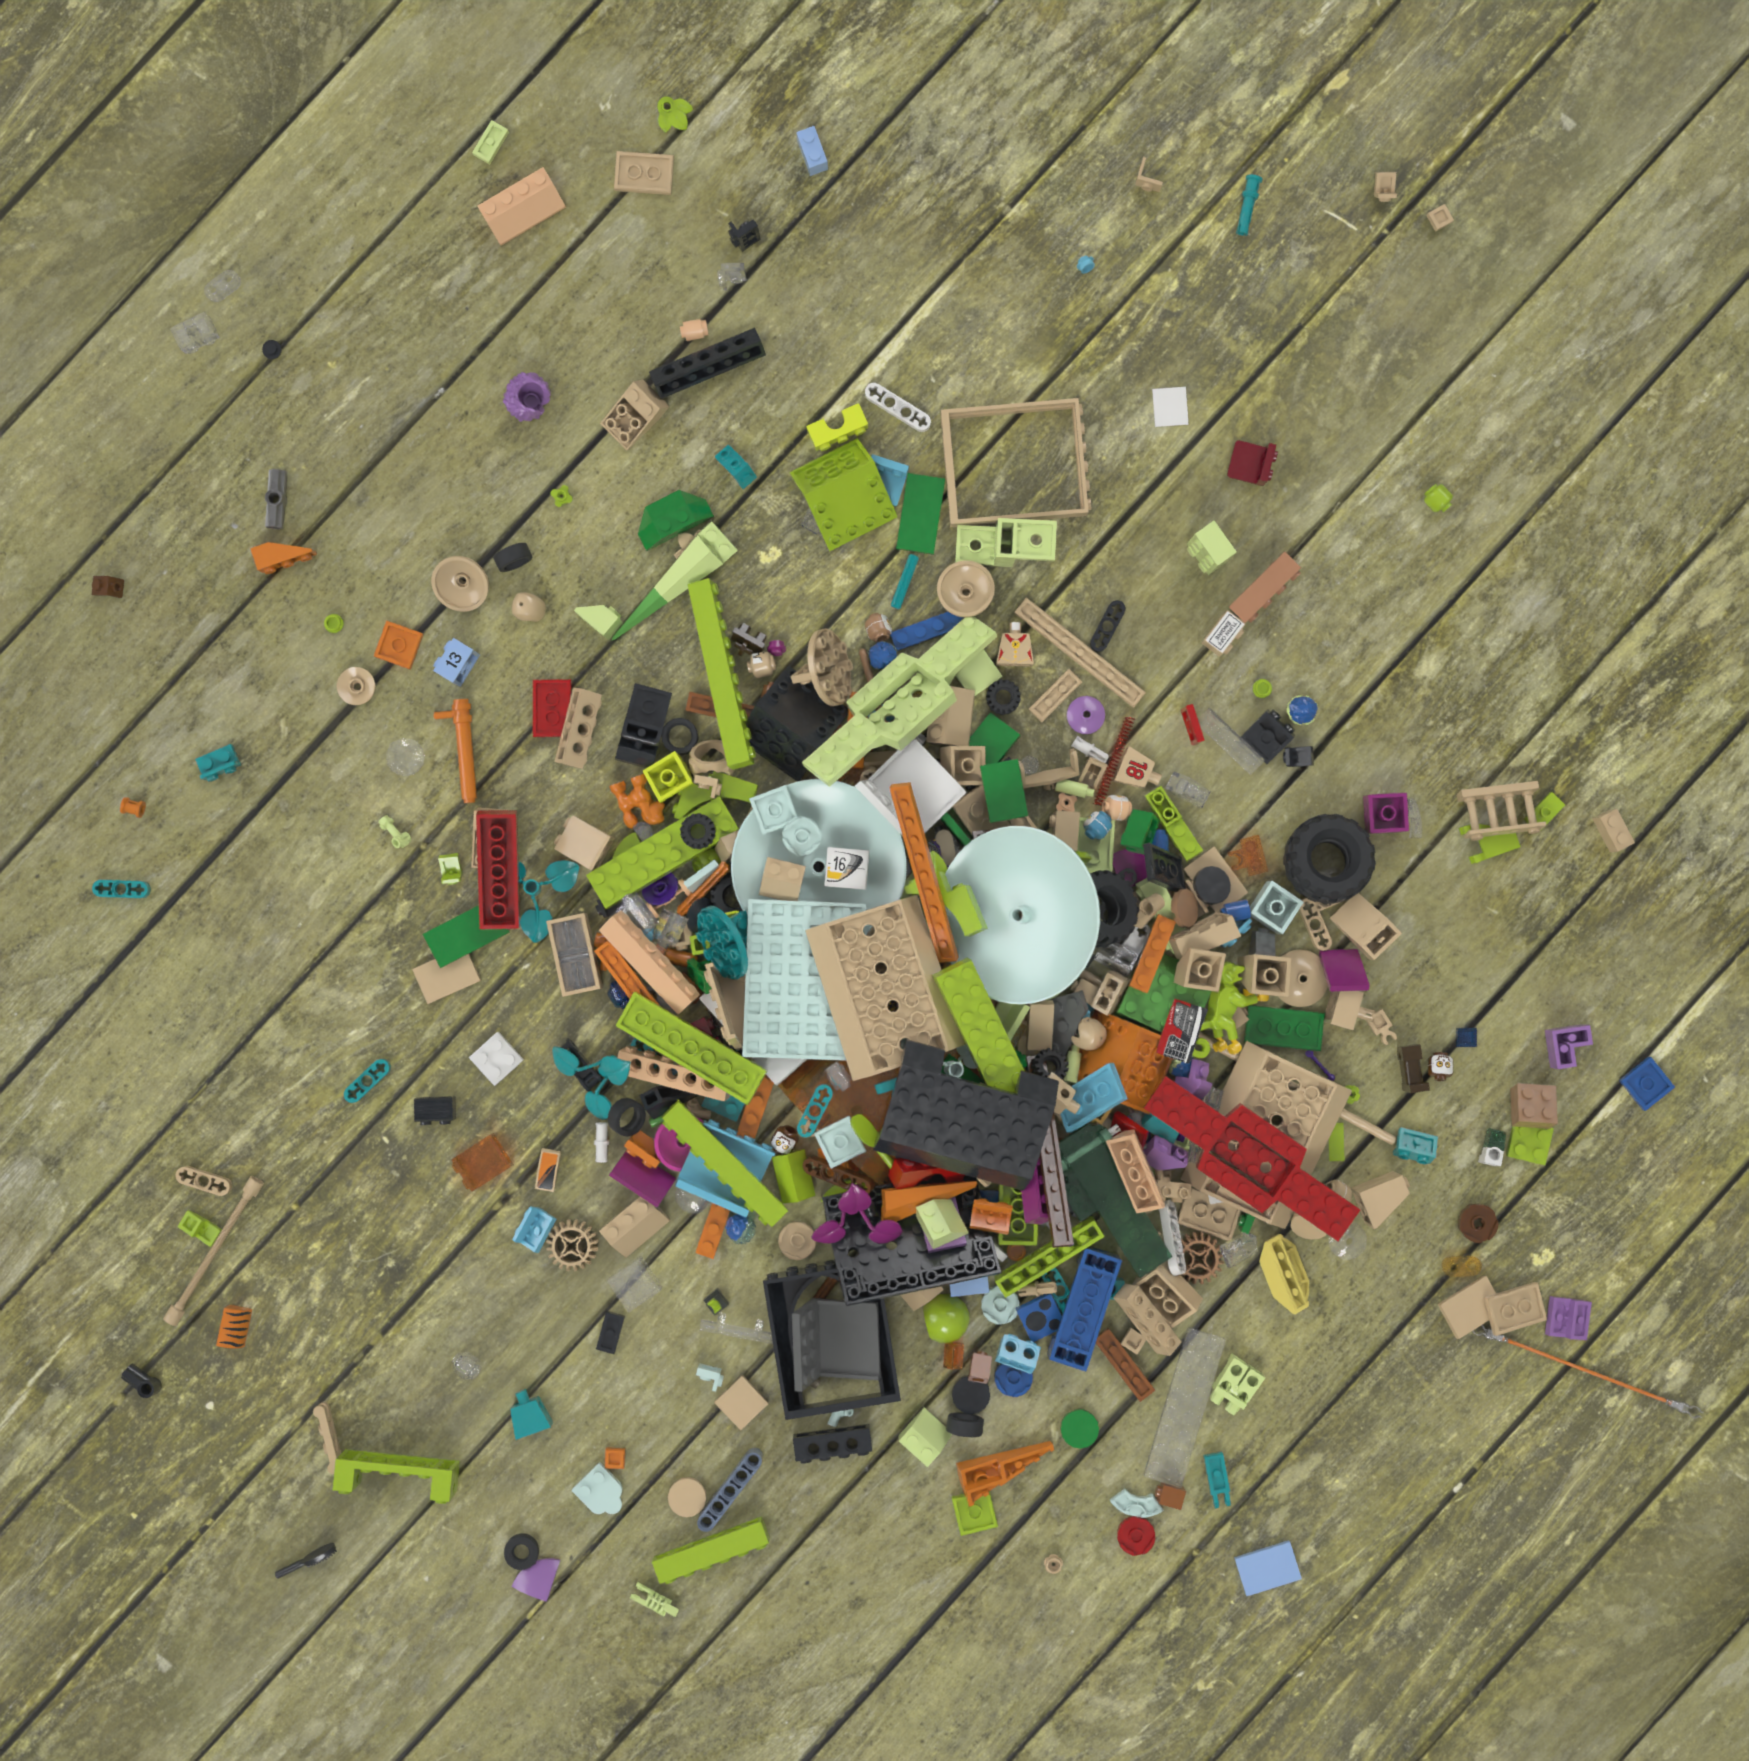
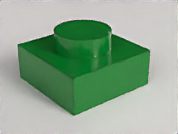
M1245 1212L1244 1215L1241 1214L1237 1223L1240 1231L1249 1234L1255 1217Z

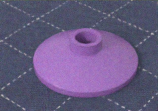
M1082 696L1075 699L1069 705L1067 720L1074 731L1080 734H1091L1103 725L1105 710L1097 699L1090 696ZM1084 711H1088L1090 713L1089 718H1085L1083 716Z

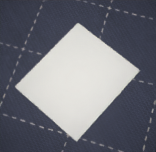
M1186 387L1152 389L1155 427L1188 425Z

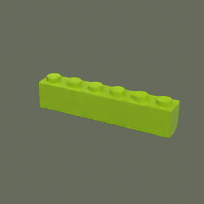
M761 1516L653 1557L652 1564L659 1584L664 1582L670 1584L680 1576L689 1577L693 1575L696 1570L702 1569L704 1571L710 1569L715 1563L720 1562V1564L730 1561L731 1557L737 1555L738 1557L745 1556L750 1550L755 1548L756 1550H761L769 1544L770 1537Z

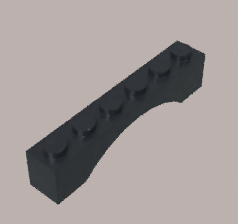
M742 1049V1050H739V1051H736V1052H738V1053H740V1054L742 1055V1054H743V1049ZM695 1075L690 1076L693 1081H696ZM661 1085L639 1096L645 1110L654 1120L662 1116L678 1100L684 1104L699 1095Z

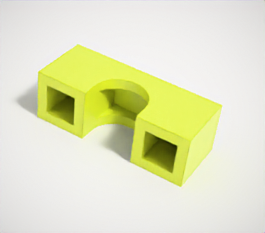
M859 403L841 411L844 424L839 429L829 428L824 418L806 426L816 451L828 450L836 442L841 444L854 434L859 436L866 432L868 422Z

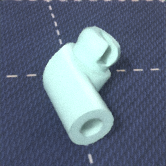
M854 1409L832 1412L828 1424L836 1427L840 1417L852 1416Z

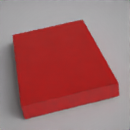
M571 679L533 680V737H561L572 695Z

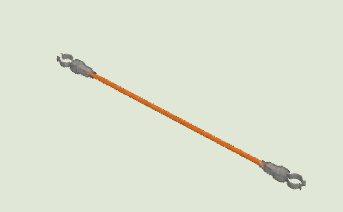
M1483 1325L1482 1327L1485 1330L1484 1333L1481 1332L1480 1334H1476H1483L1485 1338L1490 1340H1497L1499 1342L1505 1343L1508 1342L1510 1344L1521 1347L1528 1351L1534 1352L1536 1354L1542 1355L1544 1357L1555 1360L1562 1364L1576 1368L1578 1370L1589 1373L1596 1377L1623 1386L1630 1390L1657 1399L1659 1401L1664 1402V1404H1667L1669 1407L1676 1409L1678 1412H1681L1683 1414L1688 1413L1689 1416H1691L1690 1412H1688L1689 1408L1692 1409L1693 1407H1696L1689 1406L1687 1403L1683 1401L1662 1398L1660 1396L1646 1392L1644 1390L1633 1387L1626 1383L1620 1382L1618 1380L1612 1379L1610 1377L1599 1374L1592 1370L1586 1369L1584 1367L1578 1366L1571 1362L1565 1361L1558 1357L1552 1356L1550 1354L1544 1353L1537 1349L1531 1348L1524 1344L1508 1339V1337H1505L1503 1334L1495 1336L1493 1335L1491 1328H1484Z

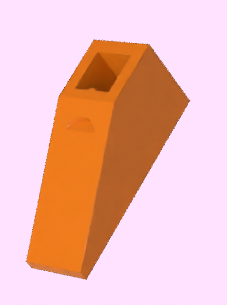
M271 542L250 548L257 570L265 574L274 573L280 567H291L294 565V562L300 560L301 562L309 561L312 559V556L317 555L316 551L311 548Z

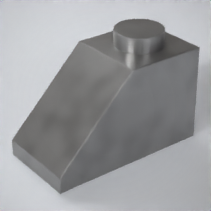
M1258 928V931H1252L1249 954L1275 956V934H1270L1269 929Z

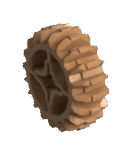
M1192 1232V1238L1186 1234V1241L1184 1242L1182 1239L1181 1241L1183 1252L1187 1251L1190 1258L1187 1261L1186 1272L1181 1274V1276H1185L1187 1282L1192 1278V1284H1196L1197 1279H1199V1283L1202 1285L1204 1284V1278L1211 1282L1209 1276L1212 1275L1216 1278L1215 1270L1222 1271L1218 1264H1224V1261L1219 1259L1224 1256V1253L1218 1252L1222 1247L1220 1245L1215 1246L1218 1241L1216 1239L1211 1240V1235L1209 1234L1205 1238L1203 1232L1199 1233L1198 1238L1195 1232ZM1197 1243L1206 1244L1204 1248L1202 1247L1199 1250H1194L1190 1247ZM1211 1250L1213 1254V1259L1211 1265L1209 1266L1206 1262V1258L1209 1255L1208 1252ZM1192 1252L1200 1256L1204 1264H1202L1200 1261H1197L1194 1258L1195 1256L1192 1254ZM1199 1266L1205 1269V1271L1200 1273L1190 1272L1191 1269L1194 1270Z

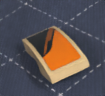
M541 1149L535 1189L554 1192L561 1151Z

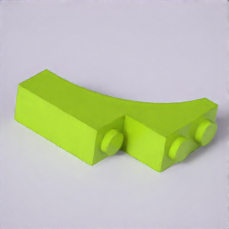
M714 771L713 774L708 776L720 780L719 784H722L721 799H735L751 804L749 798L756 796L759 787L756 784L721 772L717 773ZM691 784L678 793L681 796L679 803H675L672 813L675 814L674 818L680 820L698 806L714 800L711 798L712 787L710 786L708 790L698 788L696 784Z
M935 870L944 905L954 914L964 935L971 937L987 930L988 927L971 886L960 883L953 886V890H951L945 872ZM915 879L909 881V885L904 887L906 893L919 895Z

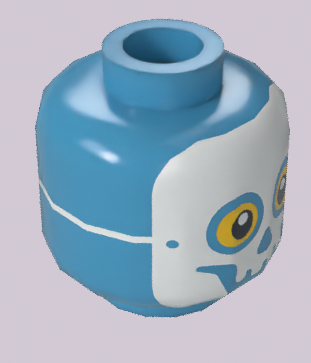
M1103 811L1093 812L1083 824L1085 835L1092 840L1103 839L1112 829V819Z

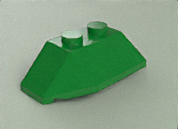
M677 490L645 507L638 536L646 551L678 536V534L684 533L712 519L714 515L706 499Z

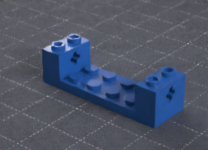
M1092 1246L1079 1252L1076 1261L1078 1269L1056 1336L1052 1335L1047 1351L1049 1360L1085 1372L1087 1371L1122 1263L1119 1255Z

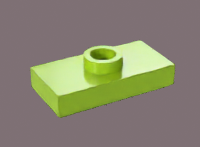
M1549 792L1534 808L1537 823L1546 822L1547 825L1565 806L1553 792ZM1526 816L1523 820L1529 824L1528 816Z

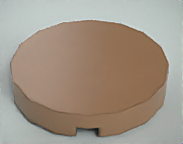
M1180 889L1178 892H1175L1171 901V911L1175 913L1176 917L1174 921L1182 928L1193 926L1198 917L1197 900L1192 891L1188 889Z

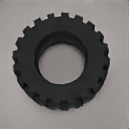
M1099 870L1090 873L1097 890V895L1104 901L1108 911L1107 923L1100 920L1096 948L1125 940L1134 931V925L1138 921L1136 915L1139 913V907L1136 905L1138 902L1137 897L1133 895L1134 890L1127 885L1128 882L1124 878L1121 879V876L1115 872Z

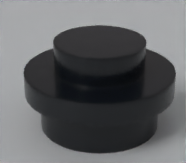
M268 340L263 344L262 352L266 358L274 360L281 355L282 347L277 341Z

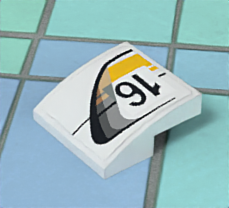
M828 847L824 886L866 890L870 851Z

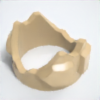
M706 740L696 744L691 749L689 768L694 778L695 775L707 773L709 770H714L717 773L724 772L727 775L733 776L735 770L727 766L726 757L715 762L701 760L703 755L711 748H715L725 757L721 740Z

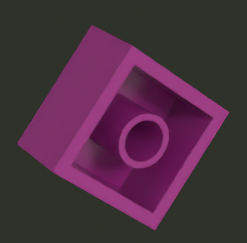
M1407 793L1363 796L1365 830L1368 834L1409 831Z

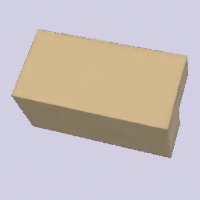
M1053 1000L1026 1004L1030 1007L1025 1016V1021H1027V1050H1046L1047 1048L1052 1050Z

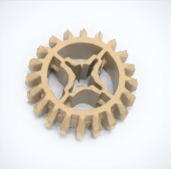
M568 1219L566 1224L561 1221L559 1223L560 1228L555 1225L553 1227L555 1232L549 1233V1236L553 1239H547L546 1243L552 1246L547 1247L546 1250L553 1252L548 1257L556 1258L553 1261L554 1265L558 1261L561 1263L559 1269H562L564 1265H567L566 1271H570L571 1266H573L574 1271H577L578 1265L581 1269H584L585 1263L590 1265L592 1263L590 1258L594 1259L596 1257L592 1251H598V1247L593 1246V1244H597L599 1241L598 1239L592 1240L596 1236V1232L590 1234L589 1231L592 1227L589 1226L585 1229V1221L581 1225H578V1219H575L573 1225L571 1219ZM574 1230L580 1232V1234L572 1237L564 1232ZM559 1236L564 1244V1249L561 1253L558 1249ZM584 1237L587 1241L586 1254L583 1252L584 1249L580 1244ZM577 1239H579L576 1242L575 1247H573L572 1249L570 1248L568 1251H566L569 1248L570 1243H572L573 1241L575 1242ZM572 1253L579 1256L580 1259L570 1260L565 1258V1256Z

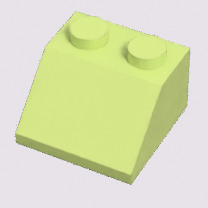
M604 605L577 607L574 610L607 640L623 624L620 620L621 615L611 606L609 608Z
M933 1199L916 1207V1217L933 1249L968 1234V1230L951 1199Z
M924 1407L898 1437L899 1442L928 1467L941 1453L952 1434L948 1433L946 1426Z

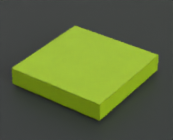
M990 1491L989 1495L980 1497L970 1507L965 1494L951 1497L961 1536L998 1527Z

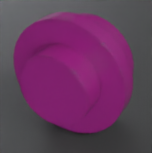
M774 640L769 642L767 651L773 656H781L786 652V646L783 641Z

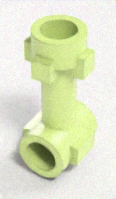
M388 815L379 820L380 827L384 830L387 829L394 837L392 838V844L395 848H404L411 842L410 835L407 832L400 833L393 825L394 820L388 817Z

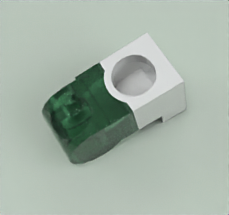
M1488 1128L1484 1138L1482 1154L1479 1156V1163L1501 1166L1506 1133L1504 1131Z

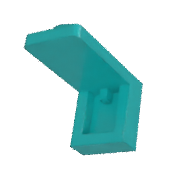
M727 445L715 455L716 460L733 476L742 489H745L757 478L749 464L730 445Z

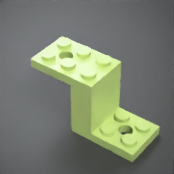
M998 518L996 527L957 525L955 563L959 561H973L982 566L1013 567L1015 559L1055 561L1057 521ZM1033 535L1040 536L1041 544H1032L1031 537ZM978 541L981 544V548L976 551L972 550L970 543Z

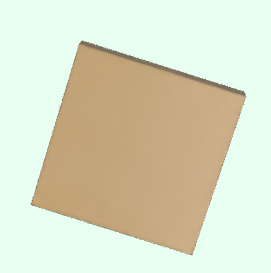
M743 1375L714 1402L740 1430L769 1404Z

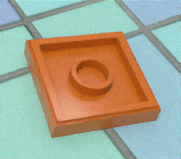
M386 620L374 657L411 670L424 634Z

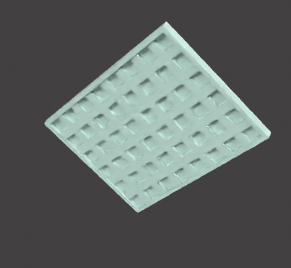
M749 899L747 927L748 970L745 978L742 1057L846 1060L805 930L866 911V904Z

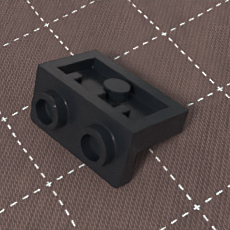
M754 219L741 224L738 230L732 221L728 223L730 241L735 248L739 247L742 252L761 240L758 225Z

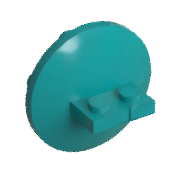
M715 906L703 908L697 915L698 932L696 937L705 949L703 951L705 958L714 963L723 978L737 980L743 977L748 970L747 912L741 911L728 917L721 909ZM706 940L710 942L711 947L706 948Z

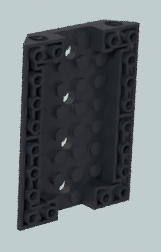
M934 1174L929 1180H924V1182L922 1181L918 1185L946 1183L941 1174ZM967 1175L963 1179V1181H977L976 1178ZM893 1183L874 1186L873 1190L868 1194L871 1197V1202L877 1204L876 1212L880 1216L879 1221L872 1224L874 1227L882 1221V1189L895 1188ZM978 1184L975 1188L955 1196L959 1214L965 1227H970L974 1200L981 1199ZM843 1193L822 1197L826 1222L835 1220L838 1224L840 1223L842 1211L838 1207V1202ZM859 1212L856 1214L845 1213L844 1225L842 1227L845 1228L846 1233L841 1240L831 1243L846 1306L1001 1274L992 1236L989 1237L988 1231L972 1229L973 1231L970 1234L965 1235L966 1246L928 1253L923 1229L916 1217V1213L897 1221L903 1232L898 1238L891 1241L897 1245L894 1250H889L886 1247L888 1243L879 1244L869 1239V1233L872 1230H870L868 1225L861 1223V1214ZM851 1250H856L859 1255L851 1258L848 1253Z

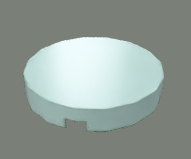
M805 816L796 817L785 825L782 832L783 843L792 854L809 855L819 847L821 831L818 824L812 819Z
M994 1286L989 1289V1293H984L981 1308L984 1316L994 1324H1007L1016 1318L1018 1314L1015 1308L1019 1306V1300L1015 1292L1005 1298L999 1287Z

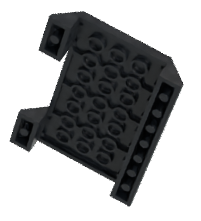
M907 1039L901 1056L900 1070L881 1131H878L873 1151L1024 1191L1032 1180L1056 1106L1059 1081L1021 1070L1015 1087L1016 1093L943 1074L941 1071L945 1049Z

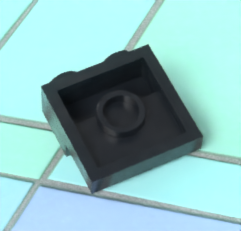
M1267 709L1240 736V739L1266 764L1295 738L1293 733L1295 729L1289 723L1283 724L1279 720L1281 716L1274 709L1272 711Z

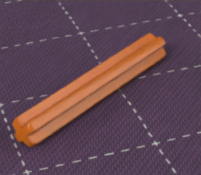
M724 861L721 862L719 867L701 886L677 907V913L685 916L691 904L698 898H703L730 870L729 864Z

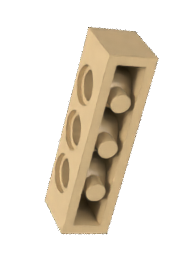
M573 688L554 762L583 769L587 762L588 747L592 743V731L597 723V712L602 703L601 694L581 688ZM584 706H586V713H585V714H583V708H584ZM579 725H581V727H582V730H581L580 733L578 732V727H579ZM576 743V744H577V749H576V751L574 752L573 746H574V744Z
M1124 1284L1113 1298L1157 1354L1170 1356L1181 1344V1340L1138 1285Z

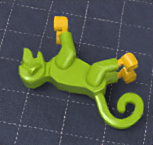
M1224 962L1219 992L1212 991L1210 994L1208 1011L1201 1030L1207 1028L1213 1030L1214 1038L1217 1039V1042L1212 1045L1215 1052H1222L1227 1048L1229 1054L1235 1055L1242 1050V1046L1237 1041L1236 1024L1232 1019L1236 1009L1256 1004L1258 1001L1269 1000V995L1257 994L1256 996L1249 993L1247 989H1243V994H1241L1234 986L1235 982L1243 979L1238 977V974L1245 970L1244 965ZM1223 1029L1227 1030L1228 1039L1232 1042L1228 1046L1226 1041L1222 1039L1224 1036ZM1198 1037L1196 1044L1201 1045L1202 1048L1200 1051L1194 1048L1192 1056L1195 1058H1205L1210 1052V1043L1206 1039Z

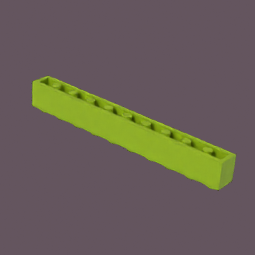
M709 578L687 584L727 766L735 770L755 764L754 758L756 754L749 739H752L750 729L746 727L745 723L748 719L746 711L742 709L741 705L743 703V696L737 687L739 678L733 669L735 660L729 651L731 642L725 633L727 624L721 615L723 607L717 597L719 594L718 586Z

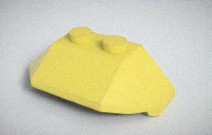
M1277 1234L1265 1241L1259 1262L1273 1297L1292 1314H1297L1309 1307V1279L1296 1246L1284 1238L1283 1235Z

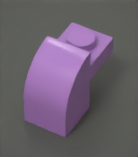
M1192 1059L1189 1078L1176 1076L1175 1082L1199 1099L1204 1098L1212 1086V1083L1206 1081L1209 1074V1063Z

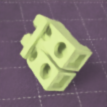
M1231 1353L1227 1359V1364L1212 1385L1214 1390L1210 1395V1400L1220 1405L1225 1397L1229 1400L1225 1410L1235 1415L1240 1408L1245 1409L1247 1403L1265 1380V1376L1262 1372Z

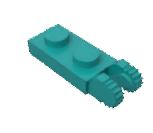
M1223 1452L1203 1455L1214 1508H1219L1217 1494L1220 1493L1224 1494L1226 1506H1231L1230 1487Z

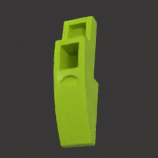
M1162 786L1145 795L1152 811L1160 820L1161 826L1166 830L1168 837L1174 846L1178 848L1186 862L1202 853L1203 849Z

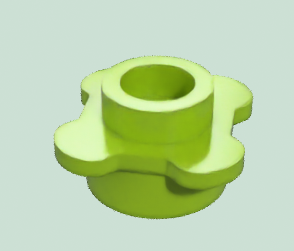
M566 485L551 491V496L554 497L557 507H562V505L571 503L573 500Z

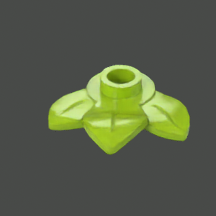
M662 97L657 104V109L660 113L658 117L660 128L665 133L671 126L678 130H687L688 121L685 114L693 110L690 103L681 98L673 100L670 97ZM665 103H668L670 105L669 110H666L664 108Z

